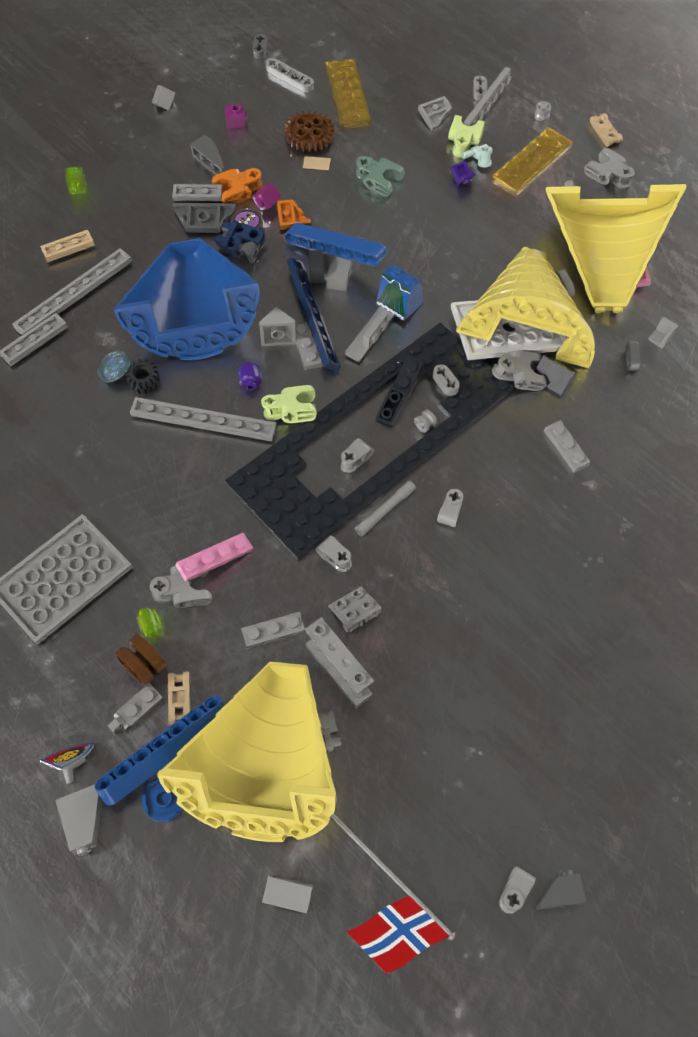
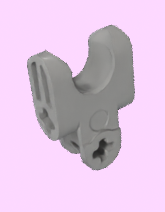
M604 148L600 151V163L590 161L584 167L585 174L602 185H607L610 182L620 189L630 188L631 178L635 174L634 169L627 166L626 159L609 148Z
M514 351L510 356H501L498 364L492 369V373L497 379L514 381L517 389L541 391L547 386L545 376L532 371V369L537 368L542 359L539 353Z
M173 566L170 568L171 575L156 577L150 583V590L155 601L162 603L173 601L175 608L203 606L212 602V595L208 590H195L190 587L194 580L205 577L208 572L185 582L177 567Z

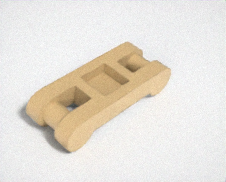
M606 113L590 118L592 127L607 147L613 145V143L618 144L623 141L622 134H618L608 120Z
M189 671L176 675L175 673H168L169 726H171L191 711ZM183 682V686L175 687L176 683ZM183 709V714L176 715V710Z

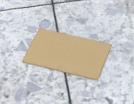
M305 156L303 168L329 170L331 158Z

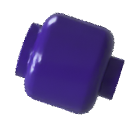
M252 362L244 363L238 369L240 385L248 390H254L262 383L260 367Z

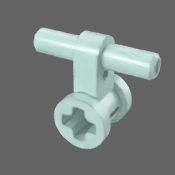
M487 144L474 146L461 155L463 159L471 156L478 159V166L480 167L492 165V160L490 159L492 147H489Z

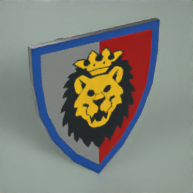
M95 743L81 744L58 751L41 759L40 762L58 770H63L66 783H72L75 781L72 769L86 763L85 757L92 751Z

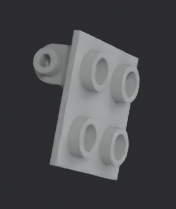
M362 586L328 605L344 624L343 628L346 632H352L359 625L362 626L363 620L367 623L368 620L377 617L382 609Z

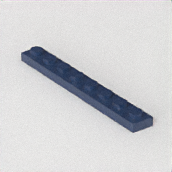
M290 257L287 260L289 271L294 280L293 283L296 286L298 297L301 300L302 309L306 314L307 323L312 331V337L320 354L321 363L325 368L337 371L340 368V364L302 261Z

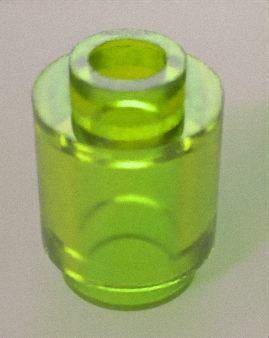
M150 607L140 609L136 619L142 635H145L146 639L160 635L161 624L155 609H150Z

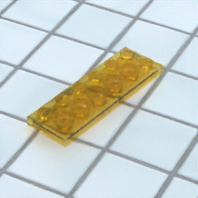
M355 59L326 62V70L341 129L370 126L371 117Z
M547 127L492 175L491 181L516 197L572 147L573 142Z

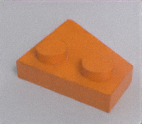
M293 199L277 201L280 230L290 229L295 223L311 226V220L304 216V212L301 208L297 207Z

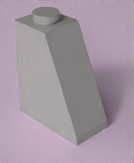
M95 784L55 800L69 850L75 855L78 854V856L91 852V848L97 846L103 800L95 790Z

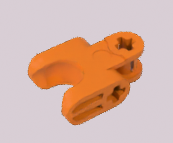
M251 168L241 173L238 169H231L216 174L212 179V184L222 185V190L229 189L222 194V202L225 204L237 205L251 198L252 192L258 191L263 186L260 180L262 176L261 171L257 168Z

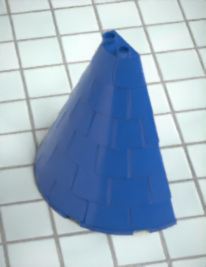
M195 238L169 243L142 274V277L122 297L123 300L114 307V312L122 328H126L132 335V339L148 351L166 358L169 355L180 357V360L204 359L222 353L224 348L231 344L235 345L247 333L256 317L257 304H259L258 281L249 277L248 273L231 263L227 257L202 239Z

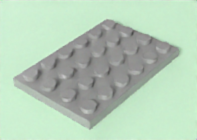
M82 514L0 577V604L34 643L38 645L133 567Z

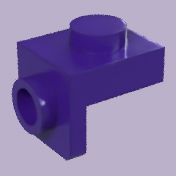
M466 160L450 167L457 185L471 183L476 175L475 172L471 173Z

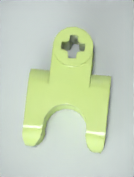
M455 115L448 136V140H452L455 143L453 155L462 158V153L468 151L471 145L479 146L485 121L478 120L474 126H466L461 121L462 116Z
M310 385L287 387L281 391V394L266 395L261 400V404L265 408L263 412L264 417L268 420L282 418L286 423L312 421L317 415L315 406L311 404L315 399V389Z

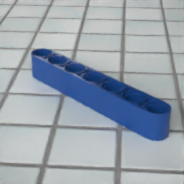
M295 223L285 233V239L292 245L310 250H323L325 254L370 266H378L388 254L387 248L383 244L301 223Z
M211 696L98 779L94 787L106 805H114L170 763L177 756V752L216 717L215 714L225 706L221 697Z

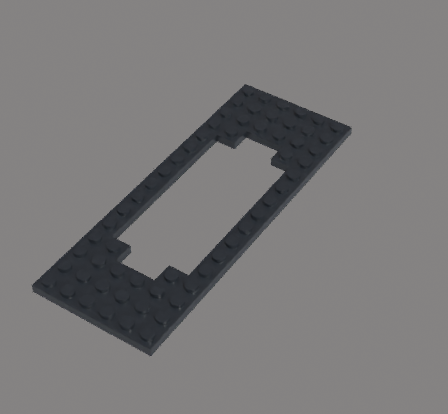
M440 322L317 412L314 420L302 423L227 478L225 484L297 560H300L513 392L514 386L508 381L497 379L492 373L493 368L483 359L468 360L462 341ZM407 356L424 362L417 382L427 376L438 386L433 379L434 368L437 365H445L450 369L459 381V390L456 395H448L438 405V408L448 418L347 497L342 499L330 487L316 498L295 476L297 472L306 466V461L297 451L396 379Z

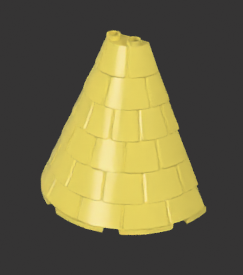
M686 184L650 185L648 198L580 199V186L546 187V195L553 207V211L561 226V231L569 246L568 248L577 265L576 268L585 285L586 293L596 313H605V311L622 313L623 309L627 307L636 289V285L647 267L646 265L657 248V244L686 190Z
M528 247L521 249L456 328L458 333L490 341L501 318L567 336L556 354V360L589 368L595 353L593 333L561 283V280L554 272L547 259V254Z
M269 662L234 695L233 699L215 714L216 717L177 752V756L162 770H159L157 776L167 793L173 792L178 797L177 804L181 808L215 829L222 825L232 829V835L256 841L284 842L288 836H293L300 840L318 833L329 823L330 816L335 811L337 796L321 732V723L317 713V705L312 691L308 666Z

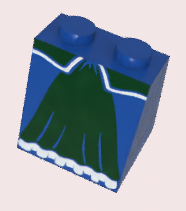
M392 264L382 273L376 304L404 321L424 302L421 281Z

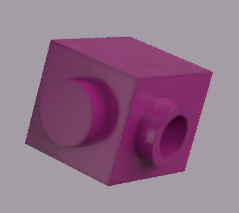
M243 105L225 106L227 129L245 128V121H248L247 111H244Z
M272 182L263 185L252 198L260 210L271 208L281 197V194Z

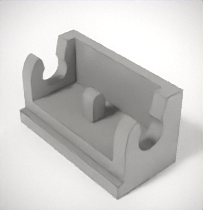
M269 875L262 903L307 914L314 885Z

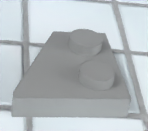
M445 96L418 106V111L431 132L439 126L452 110V106Z

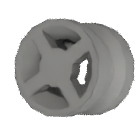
M546 101L538 102L534 114L535 119L538 121L548 120L551 104Z
M425 410L421 416L414 418V422L417 428L425 433L429 430L430 426L437 424V419L431 411Z

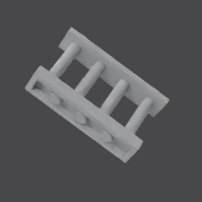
M319 618L305 629V632L311 638L306 643V647L355 708H357L372 696L373 693L368 689V686L374 683V680L323 618Z

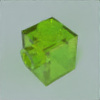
M82 167L66 168L65 180L69 193H86V179Z

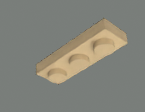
M85 230L40 247L47 262L95 246L89 231Z

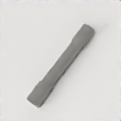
M407 481L390 499L357 525L355 531L360 536L365 535L392 508L409 496L416 489L415 485L411 481Z

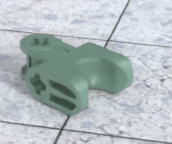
M360 156L356 160L358 167L356 169V176L364 180V185L368 189L385 197L389 196L392 192V184L387 179L400 181L405 175L404 168L401 165L385 158H381L377 162L368 156Z

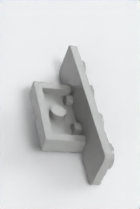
M380 306L345 351V355L360 362L371 346L377 342L380 334L386 330L394 314Z

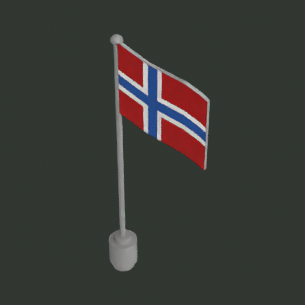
M335 814L330 816L409 895L386 906L364 924L346 931L385 973L404 966L427 947L447 937L449 940L455 938V932L452 933Z

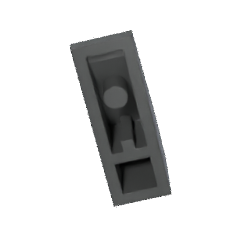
M203 135L191 143V151L194 158L215 175L225 172L213 139Z

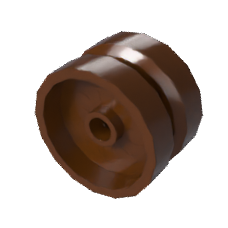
M135 634L128 641L132 651L127 647H121L114 655L123 668L146 687L154 680V676L149 668L155 673H161L168 665L150 643L139 634Z

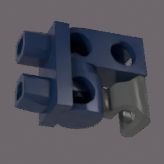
M234 220L233 223L224 222L222 231L227 234L225 237L218 235L215 243L223 249L225 254L238 257L241 253L244 256L246 255L250 263L253 264L259 251L262 250L267 237L264 230Z

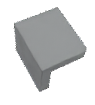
M158 85L152 103L169 110L175 92Z
M663 317L648 340L663 349L674 336L679 325Z

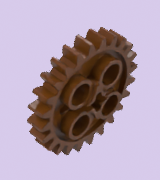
M302 111L301 115L296 113V117L291 116V119H288L287 123H285V139H287V143H291V147L296 146V150L302 148L303 152L305 149H308V152L311 149H314L316 152L317 148L323 150V146L328 147V143H331V139H334V124L331 123V119H327V115L322 117V113L317 115L316 111L313 114L310 111L307 114Z

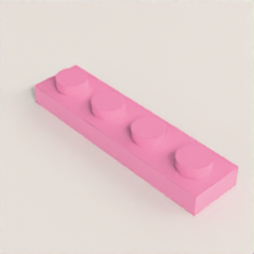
M241 533L182 559L175 566L186 582L251 552L253 547L245 534Z

